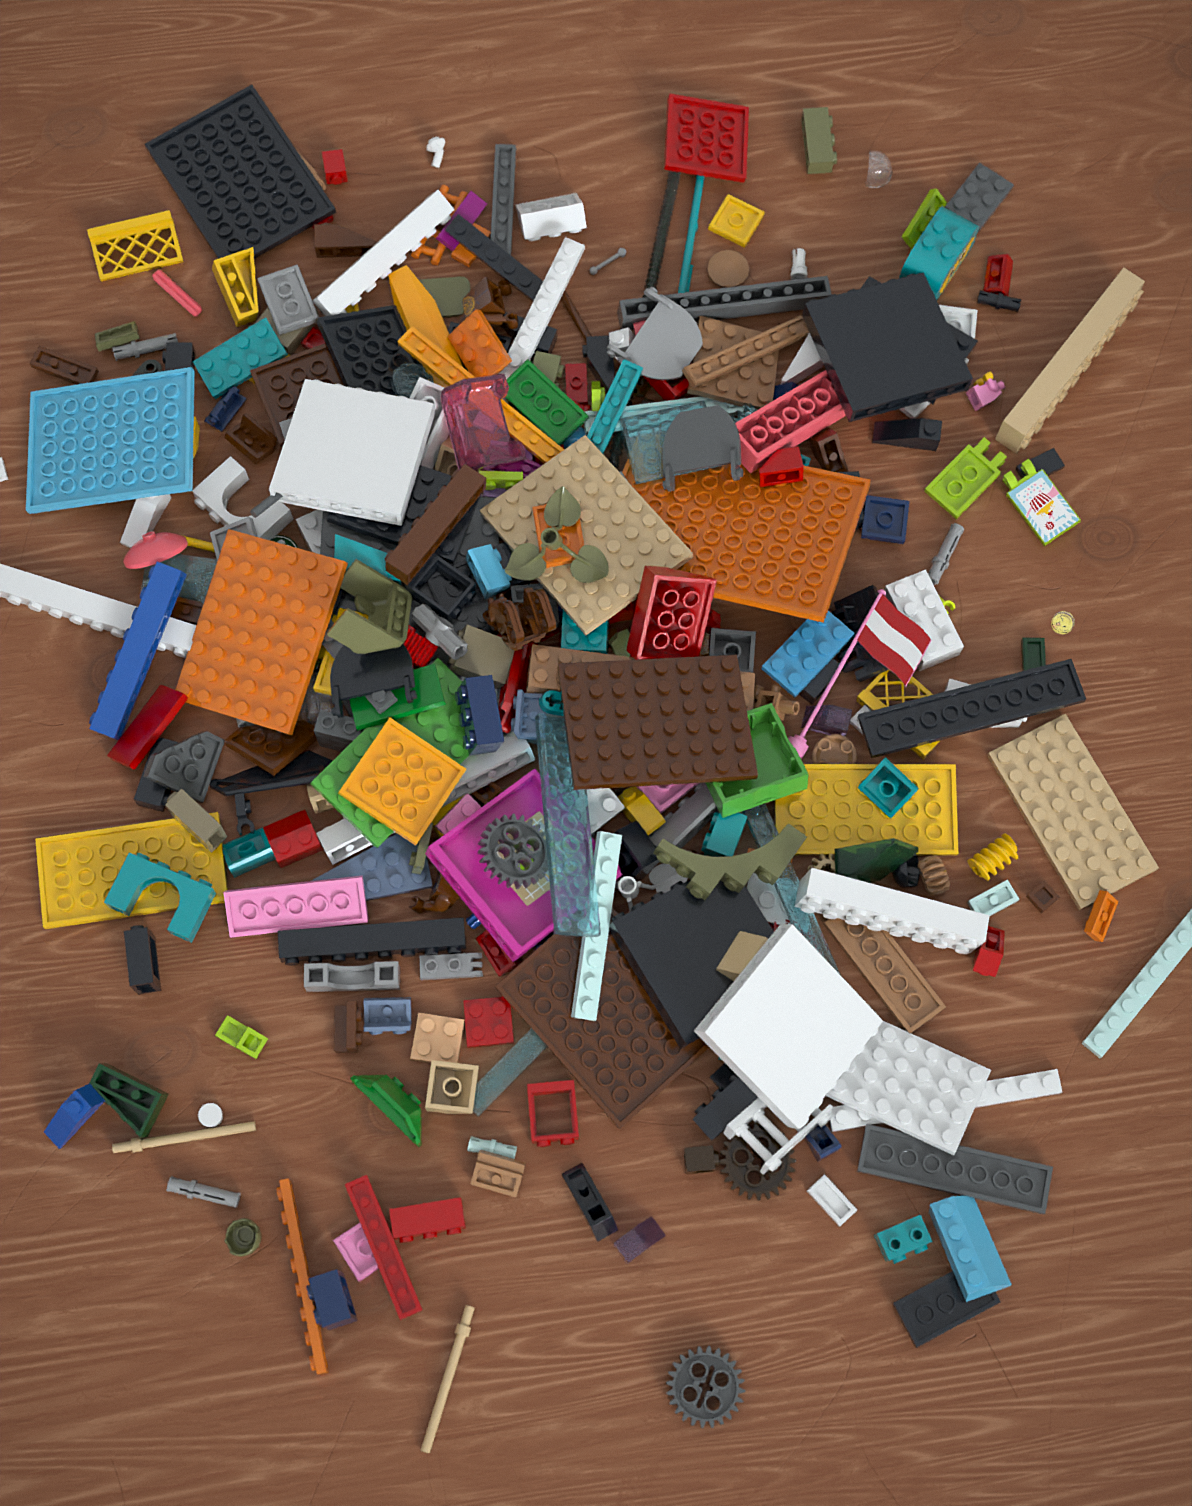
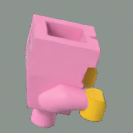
M991 371L976 380L973 384L974 386L965 392L975 411L994 401L1002 393L1001 390L1005 389L1002 381L997 383L996 380H992L993 374Z

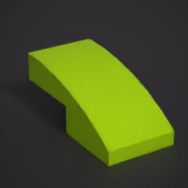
M228 1015L215 1034L217 1038L255 1059L268 1040L267 1037Z

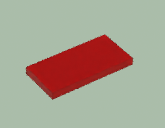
M160 684L107 756L111 760L135 770L188 700V697L182 692Z

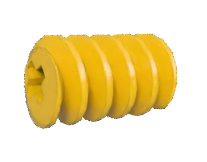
M1003 833L1001 838L995 839L994 843H990L987 848H983L980 854L976 853L973 859L969 858L967 860L968 865L977 876L983 877L988 881L990 880L988 872L995 876L997 875L995 867L1003 870V861L1010 865V856L1014 860L1019 858L1016 853L1017 846L1008 834Z

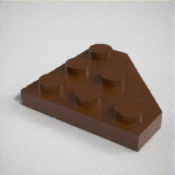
M305 720L296 722L293 735L266 727L250 729V726H244L226 738L225 744L231 750L275 776L313 744L317 738L314 733L315 726Z

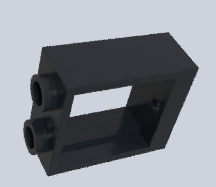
M435 553L432 554L408 585L405 584V589L410 592L413 600L420 605H428L439 617L449 622L452 619L456 620L462 613L464 604L466 602L470 603L476 595V582ZM435 571L464 590L448 611L419 591Z
M143 925L132 926L130 930L124 931L129 985L138 995L161 991L156 937L147 927L144 928Z

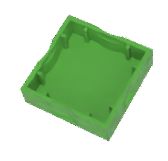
M772 703L747 711L758 772L757 779L705 782L722 818L807 789L809 774L796 749L788 740L785 728Z

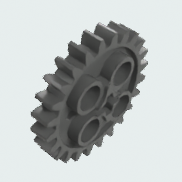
M512 814L509 819L506 815H503L500 820L495 818L492 824L489 823L485 828L486 830L480 835L483 839L478 842V845L482 848L477 853L484 855V857L479 862L487 863L484 872L491 870L490 878L499 877V885L506 881L507 888L513 883L516 889H519L522 884L525 888H528L531 883L535 885L539 879H542L546 875L545 872L550 869L548 864L553 858L548 855L553 852V849L548 848L547 845L551 840H544L543 837L547 832L540 833L538 831L541 826L540 824L535 827L532 826V818L525 822L524 815H521L518 820L515 814ZM506 833H510L514 840L508 838ZM527 844L531 845L534 851L529 850ZM497 852H501L504 856V859L500 858L497 855ZM517 863L522 864L525 870H521Z
M700 1346L697 1347V1354H694L689 1349L688 1358L683 1355L679 1356L681 1364L673 1362V1366L677 1369L676 1372L668 1371V1374L673 1377V1381L666 1382L667 1385L672 1386V1390L666 1392V1395L674 1396V1399L669 1404H677L678 1407L674 1413L677 1414L682 1411L684 1413L682 1421L690 1417L691 1426L697 1420L700 1422V1428H704L706 1421H708L711 1428H714V1420L723 1425L722 1417L725 1416L731 1420L732 1416L729 1411L738 1412L739 1410L734 1404L736 1402L743 1403V1400L738 1397V1393L745 1392L744 1389L739 1388V1384L745 1382V1379L737 1378V1375L742 1370H734L733 1367L737 1361L734 1360L729 1363L727 1361L729 1354L727 1353L721 1357L719 1348L714 1354L711 1353L710 1346H707L705 1353L702 1352ZM696 1363L703 1365L705 1373L701 1378H696L692 1374V1366ZM710 1366H714V1371L709 1381V1386L712 1387V1390L706 1391L701 1408H697L696 1405L702 1393V1388L699 1387V1384L706 1381ZM719 1372L727 1376L728 1381L724 1387H719L715 1383V1376ZM687 1387H692L696 1391V1398L692 1402L686 1401L683 1397V1391ZM710 1396H715L719 1400V1407L715 1411L709 1410L706 1406V1400Z

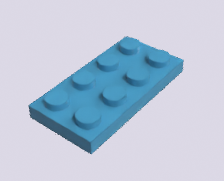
M829 611L824 623L807 619L762 665L761 669L795 698L854 637L855 633Z

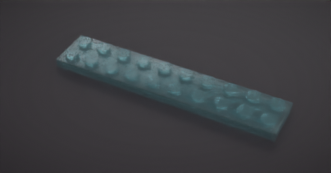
M538 713L535 716L554 935L598 937L601 935L587 789L573 790L564 716Z

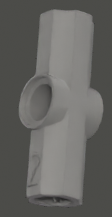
M422 604L414 609L412 619L426 632L425 637L430 642L441 647L452 659L458 660L466 654L468 644L453 631L454 626L449 621L439 617L426 604Z

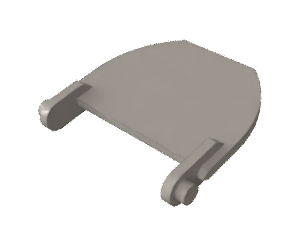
M654 287L646 288L644 294L658 304L625 353L609 344L607 346V355L612 358L617 356V360L621 363L625 359L643 367L641 375L651 379L672 380L681 378L683 368L690 365L703 345L700 330L693 317L683 307L662 294L658 295V291Z

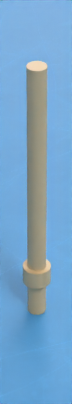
M253 1121L146 1139L140 1137L131 1138V1141L112 1144L113 1153L132 1151L134 1153L141 1152L144 1148L256 1131V1123Z
M466 1305L460 1324L457 1323L455 1329L456 1338L420 1451L430 1454L466 1337H469L471 1330L469 1325L474 1307Z

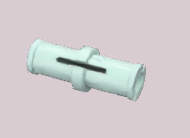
M471 1136L467 1151L479 1153L481 1149L515 1159L517 1146L502 1144L495 1139L490 1141Z

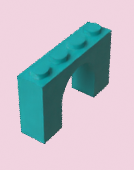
M137 852L136 855L128 853L104 903L109 908L130 916L140 894L146 887L157 882L170 883L178 889L180 901L167 930L170 934L192 943L216 895L212 884L203 879H199V882L190 879L191 875L181 870L176 873L170 870L171 867L163 862L158 861L157 864L150 862V858L142 853Z

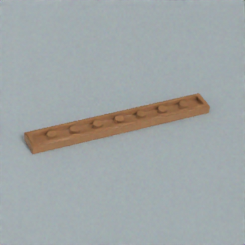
M802 315L692 363L684 367L682 372L692 388L698 387L806 338L809 334L808 328Z

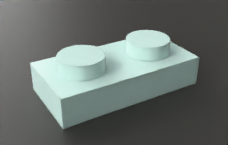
M1006 880L969 900L967 904L972 911L992 916L1019 901V897L1009 881Z

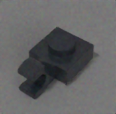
M244 793L235 794L238 818L237 831L239 835H243V827L249 826L251 833L255 834V826L248 816L249 813H252L251 800H247Z

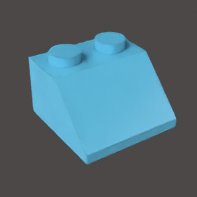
M491 544L470 549L466 555V562L485 599L510 587L509 581L512 580L511 576L505 573V569L500 564L502 558L497 548L493 549Z

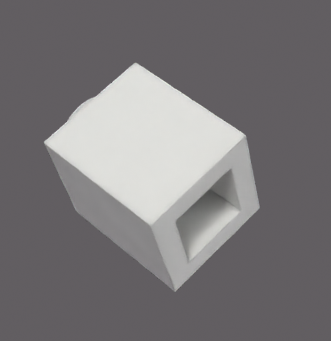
M629 327L610 332L609 344L625 353L635 335Z

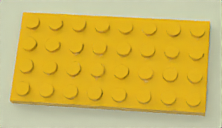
M804 764L809 774L807 789L774 800L775 837L779 835L788 823L806 835L807 838L795 855H820L822 853L824 855H829L830 853L833 855H901L904 853L917 855H958L956 764H893L919 790L891 819L858 788L878 764Z
M209 813L220 824L219 813ZM176 819L35 839L44 929L177 910L180 901L179 891L174 885L166 882H157L146 887L140 894L130 916L113 910L104 903L128 853L134 855L137 852L142 853L150 858V862L155 864L158 861L169 865L171 867L170 870L176 873L181 870L190 874V879L198 882L199 879H203L211 883L212 888L216 892L211 905L225 903L223 892L228 890L223 842L211 853Z

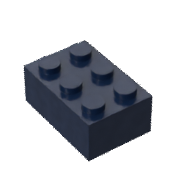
M492 675L465 678L455 692L456 704L460 705L461 709L459 723L461 727H464L465 736H463L464 748L468 749L469 756L496 752L504 743V736Z
M336 1269L308 1278L310 1285H307L306 1288L310 1300L315 1301L317 1309L313 1310L317 1324L322 1325L325 1329L332 1330L358 1321L344 1273Z

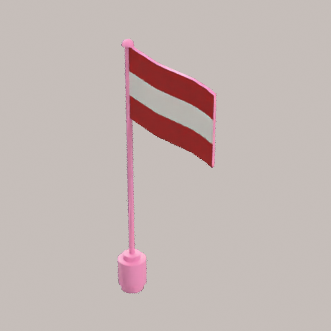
M883 589L878 590L879 594L800 736L795 734L794 737H788L801 760L809 747L805 744L807 740L804 739V736L857 641L874 659L895 673L905 687L931 643L928 634L918 624L898 611L885 597L886 592Z

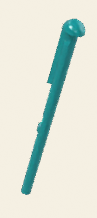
M696 176L678 293H686L690 289L693 270L691 259L695 233L698 230L697 221L705 176Z

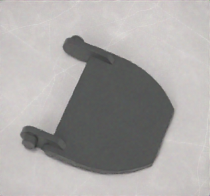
M718 405L679 412L670 424L663 443V475L665 481L662 484L664 490L667 489L669 492L675 490L674 473L731 464L732 479L734 481L740 480V477H743V469L740 468L741 442L738 428L732 417Z

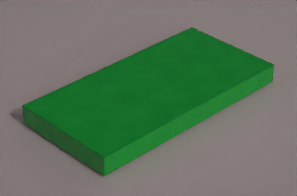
M528 359L497 388L498 392L521 414L559 446L589 419V415Z
M432 664L414 669L415 687H413V690L417 692V699H414L413 703L407 702L405 687L390 690L398 701L382 714L377 712L365 696L349 699L357 731L386 723L389 718L396 720L446 705L436 665Z

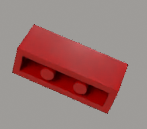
M461 1197L389 1209L394 1240L399 1239V1243L414 1241L413 1237L422 1235L423 1239L438 1237L437 1233L446 1231L447 1235L460 1234L461 1229L466 1228Z

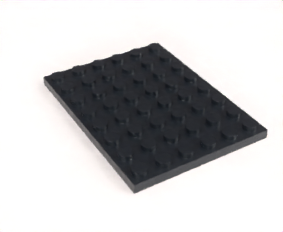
M252 84L145 143L149 154L218 259L252 247L255 259L337 213L336 208Z

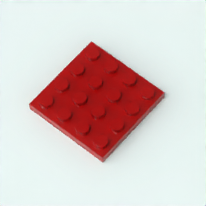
M669 93L667 98L664 170L744 183L747 178L749 107Z

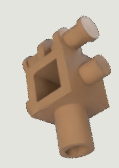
M754 685L753 709L772 703L781 721H784L785 714L797 715L799 703L797 701H789L780 693V686L772 685L771 691H764V687Z

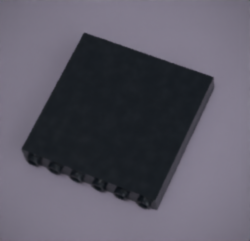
M924 272L910 274L900 279H890L881 284H871L858 290L852 289L839 295L832 294L827 298L813 299L805 303L802 317L849 422L969 389L973 377Z
M691 880L685 883L679 881L670 887V891L666 893L660 891L651 897L650 902L644 904L642 901L633 906L631 912L627 914L621 912L612 918V923L609 926L611 935L680 1049L700 1038L694 1030L734 982L717 971L716 968L738 933L742 931L768 939L774 933L746 886L738 893L728 889L724 882L720 880L707 899L703 900L693 896L690 890L686 888Z

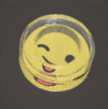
M1066 611L1056 613L1051 621L1053 630L1058 634L1069 633L1075 624L1074 617Z

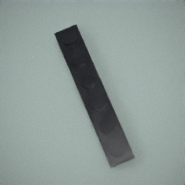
M458 214L445 229V232L531 301H534L543 281Z

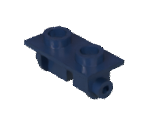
M234 386L232 389L229 388L227 390L228 392L222 396L204 420V422L223 432L247 400V398L239 394L240 390Z

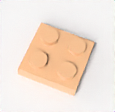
M418 1013L410 1059L431 1063L432 1060L458 1063L465 1020Z

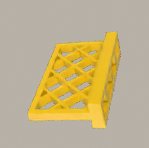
M170 210L87 229L101 281L183 262ZM170 228L172 234L167 241L158 236L161 230ZM142 234L152 236L147 246L137 241ZM126 238L131 241L126 251L117 246L120 239ZM156 239L165 244L160 253L150 248ZM106 243L111 247L106 255L98 252L96 245ZM135 244L144 249L139 258L130 254ZM168 247L176 250L178 257L168 259L163 254ZM114 249L123 253L118 263L109 258ZM148 251L157 256L155 261L150 264L142 261ZM127 256L137 261L133 268L127 269L122 266ZM106 261L116 266L112 273L103 274L102 268Z
M890 670L879 674L857 696L856 701L862 707L866 705L873 711L888 707L889 701L902 700L903 703L905 700H915L933 694L912 676L907 685L913 684L917 688V696H904L903 682L901 680L888 681L887 673ZM884 677L885 682H880V680ZM888 685H901V696L888 697ZM875 686H885L886 697H876L870 691ZM940 741L910 749L924 760Z

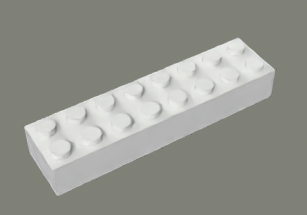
M811 868L799 881L795 907L801 908V911L806 913L817 912L823 914L828 919L839 918L851 925H865L873 931L884 930L888 931L892 936H907L915 942L933 943V946L937 948H952L959 954H969L986 941L990 916Z

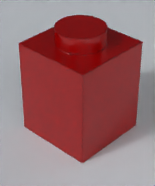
M343 149L323 151L322 157L327 185H338L348 182Z

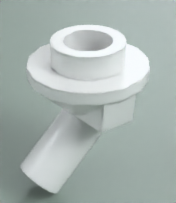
M434 137L428 141L426 146L427 151L435 153L431 166L436 168L440 167L443 157V147L446 142L444 138Z

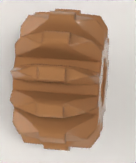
M937 855L925 857L918 862L921 880L926 891L931 896L949 890L950 882L942 860Z

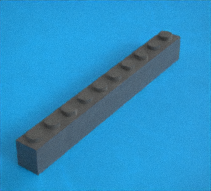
M828 276L664 296L683 307L697 322L700 316L721 320L803 310L805 303L810 300L827 298L832 294ZM648 297L620 300L617 310L620 330L628 327L630 330H634L633 323L647 320L658 303Z

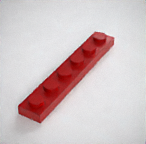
M367 1174L344 1184L399 1319L403 1320L423 1311Z

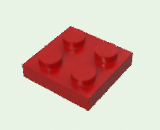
M504 997L463 1000L467 1048L514 1044L511 1005Z

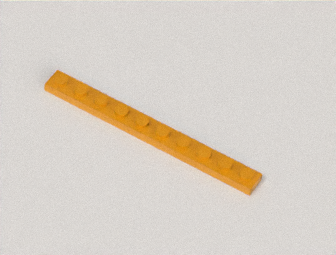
M411 327L398 340L400 347L544 464L564 450L414 327Z

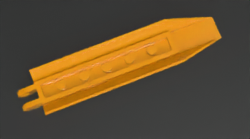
M407 265L390 273L388 278L394 305H396L407 331L414 327L463 367L458 353L447 337L449 332L434 298ZM423 365L430 382L454 391ZM465 400L457 419L463 416L466 426L471 428L474 424L469 413L478 409ZM456 419L453 428L459 434L462 430Z

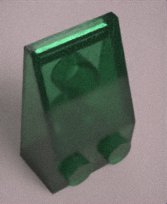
M895 838L835 849V874L867 883L881 881L918 853L919 849L914 845Z

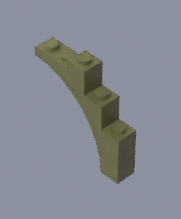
M788 823L779 835L766 845L745 854L731 857L699 855L678 848L665 839L661 840L653 853L660 862L669 864L676 869L680 876L691 880L686 888L690 890L693 896L706 900L720 880L724 882L728 889L739 893L753 873L757 874L762 882L773 886L807 836Z

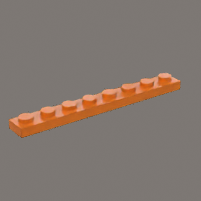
M287 1178L279 1180L280 1187L276 1188L279 1202L283 1201L285 1210L281 1211L283 1224L288 1225L289 1234L286 1235L288 1249H293L294 1258L290 1259L293 1273H297L299 1282L295 1283L297 1296L302 1297L303 1307H300L302 1321H307L308 1331H305L307 1346H311L313 1355L309 1356L312 1371L316 1370L317 1375L329 1373L320 1325L316 1323L313 1310L316 1309L315 1301L310 1300L306 1288L307 1285H310L308 1279L310 1278L292 1181Z

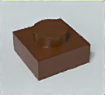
M1045 880L1026 896L1040 913H1043L1060 898Z

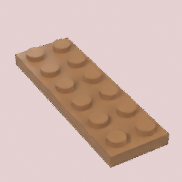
M839 918L828 919L824 922L823 925L905 1031L910 1034L946 1008L945 1004L888 931H873L865 925H851Z

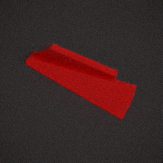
M532 642L523 645L522 649H517L514 652L506 683L500 689L497 704L502 731L505 733H510L511 721L516 715V710L513 709L514 696H517L518 690H523L526 693Z

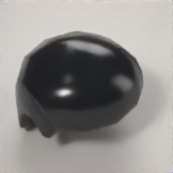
M904 853L895 859L892 865V875L894 881L900 887L909 888L918 885L919 859L917 854Z

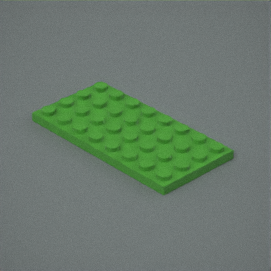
M437 658L432 664L436 665L446 705L399 718L395 721L458 764H461L469 756L468 749H465L463 745L464 727H461L459 723L460 705H457L455 701V692L462 681ZM386 723L366 728L310 783L376 848L394 831L339 795L338 792Z

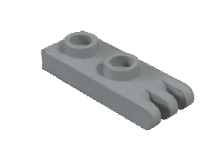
M482 953L419 956L421 980L483 977V971L473 970V968L483 967L482 962H473V959H481Z

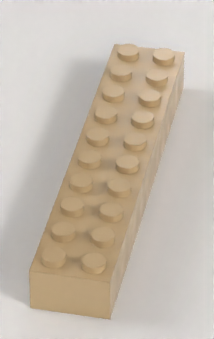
M1126 268L1121 270L1004 419L995 440L1016 454L1021 448L1025 449L1028 446L1033 434H1037L1042 428L1046 417L1049 418L1056 409L1055 406L1058 402L1061 403L1064 400L1069 388H1073L1079 380V375L1082 371L1085 372L1088 369L1093 357L1099 355L1104 347V343L1106 341L1109 342L1114 335L1117 326L1120 327L1127 318L1128 312L1134 310L1144 292L1142 290L1145 283L1144 280Z

